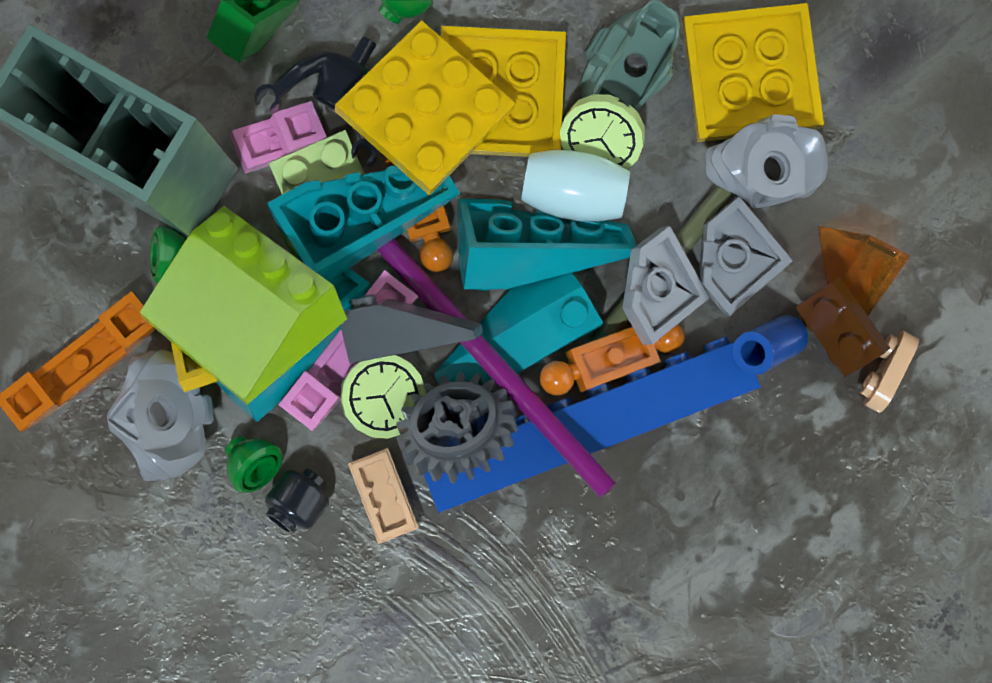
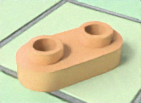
M904 330L900 331L896 336L890 334L885 339L890 349L880 356L883 360L876 373L871 371L860 389V394L865 396L863 405L878 413H881L892 400L919 344V338Z

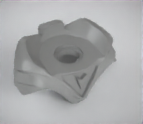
M774 114L759 120L757 123L749 124L737 132L733 138L708 148L705 153L706 175L708 179L717 186L740 196L752 208H764L795 198L811 196L825 181L829 167L826 144L822 134L815 129L797 126L796 119L788 115ZM768 157L774 158L780 165L781 174L776 181L770 180L764 172V162Z
M161 349L132 354L129 358L128 372L124 385L107 414L108 427L132 452L143 480L157 481L176 478L192 468L203 458L206 452L203 425L212 424L214 421L212 399L209 395H200V387L184 392L178 381L173 352Z

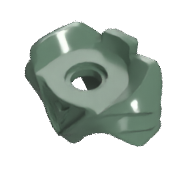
M651 0L637 11L617 18L609 29L606 27L599 30L584 52L585 58L589 62L580 81L583 98L593 94L612 95L620 98L619 102L624 103L627 107L630 104L638 112L642 105L657 94L673 76L674 51L679 41L680 28L676 11L659 0ZM630 54L641 56L646 63L645 73L640 77H632L624 69L625 58Z

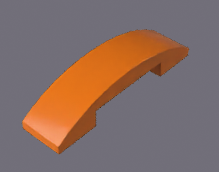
M129 292L97 317L100 320L97 324L34 373L28 371L0 393V407L20 432H24L89 388L127 357L155 330L151 324L142 318L140 311L144 305L134 292Z

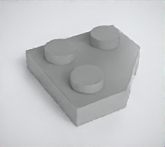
M740 196L731 200L703 225L699 280L708 296L725 316H731L793 261Z
M670 226L659 228L631 249L622 308L643 345L654 344L709 299L706 290Z

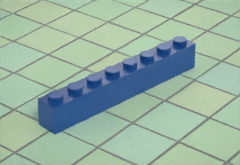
M726 336L703 345L706 353L690 359L687 351L664 360L666 369L651 374L649 368L646 367L624 376L627 382L625 385L611 390L608 382L585 391L587 399L572 405L570 399L566 398L547 407L591 454L761 388L756 375L747 374L737 366L733 358L734 342L729 343ZM526 415L515 418L518 431L511 433L514 442L513 447H501L505 458L503 461L493 458L488 460L490 472L487 473L480 467L475 468L473 480H469L465 472H461L458 474L455 483L450 482L446 472L437 482L433 481L429 471L424 474L437 511L440 513L568 462Z

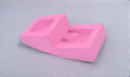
M312 101L273 113L268 120L232 130L229 136L245 174L267 167L272 161L327 138Z

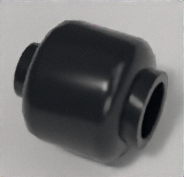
M305 469L303 473L295 470L286 471L265 497V504L269 509L265 513L266 516L279 528L291 535L296 530L299 532L309 531L329 505V498L323 490L326 482L310 469Z

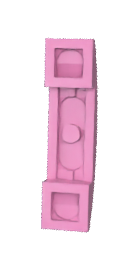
M385 270L365 294H375L376 301L394 299L412 305L418 299V295ZM342 330L339 331L309 371H305L279 403L280 407L311 431H314L339 403L342 381L349 370L356 364H349Z

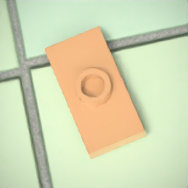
M389 448L348 463L378 544L419 529Z

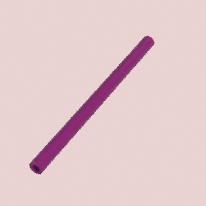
M395 239L377 250L430 310L468 320ZM479 335L474 340L460 342L489 376L495 380L499 387L506 389L508 397L599 498L604 497L615 487L617 483L482 335Z

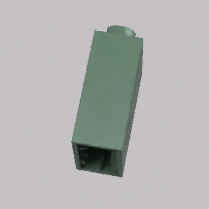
M31 24L28 25L0 70V123L51 159L186 236H189L191 231L209 218L238 169L195 117Z

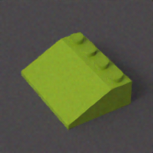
M225 206L191 231L140 311L142 318L246 405L347 320L333 284Z

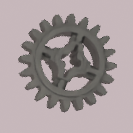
M460 372L455 382H449L444 375L441 376L440 386L434 387L429 383L425 384L427 393L424 396L418 394L411 395L415 407H402L401 412L405 420L396 423L400 433L397 441L408 465L414 464L420 476L429 471L433 481L437 482L446 472L450 482L455 483L458 474L465 472L467 478L473 480L475 468L480 467L487 473L491 471L488 463L490 458L499 461L505 459L501 447H513L514 445L511 433L518 431L515 421L517 414L512 401L509 400L506 389L498 390L494 379L483 384L480 374L476 373L470 382H466L463 373Z

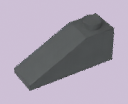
M375 294L350 299L351 307L344 309L347 320L340 325L349 364L474 340L483 333L482 324L394 299L376 301Z

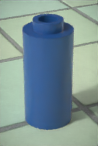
M783 315L741 334L735 340L733 345L734 361L747 374H762L800 354L807 346V329L794 316Z

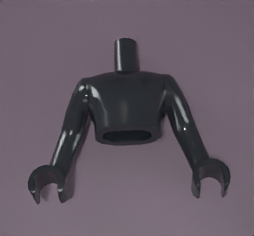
M362 37L351 57L329 51H322L294 64L273 85L263 84L259 86L254 95L255 102L259 105L265 95H274L276 98L270 107V112L276 113L282 105L281 97L305 78L319 74L313 97L335 111V104L370 71L365 67V64L375 49L376 44L372 40ZM360 134L359 140L352 145V159L356 157L359 149L367 148L371 150L372 155L369 157L366 167H371L376 162L377 151Z

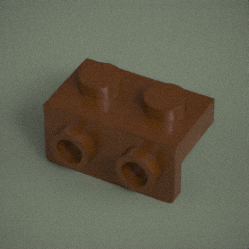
M840 277L795 307L802 316L804 325L815 334L825 348L829 360L839 368L844 377L880 357L890 349V346Z

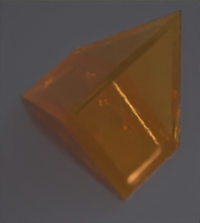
M818 226L827 285L840 277L867 316H869L909 260V254L871 235Z

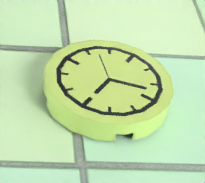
M593 94L578 100L566 114L560 130L561 146L564 150L600 156L628 170L638 161L644 146L645 125L639 113L630 104L627 107L624 103L619 102L620 98L612 95Z
M392 355L354 364L342 381L340 402L345 417L357 430L370 437L388 439L400 435L396 423L405 420L401 412L402 407H415L411 395L418 394L424 396L426 390L422 376L415 367L401 357Z

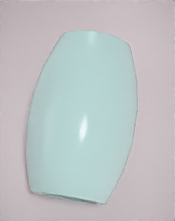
M549 150L530 153L521 200L544 213L559 218L576 221H605L622 218L630 171L608 159L584 152Z

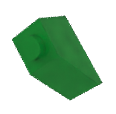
M221 0L206 38L220 48L225 55L240 63L263 49L296 8L300 0Z

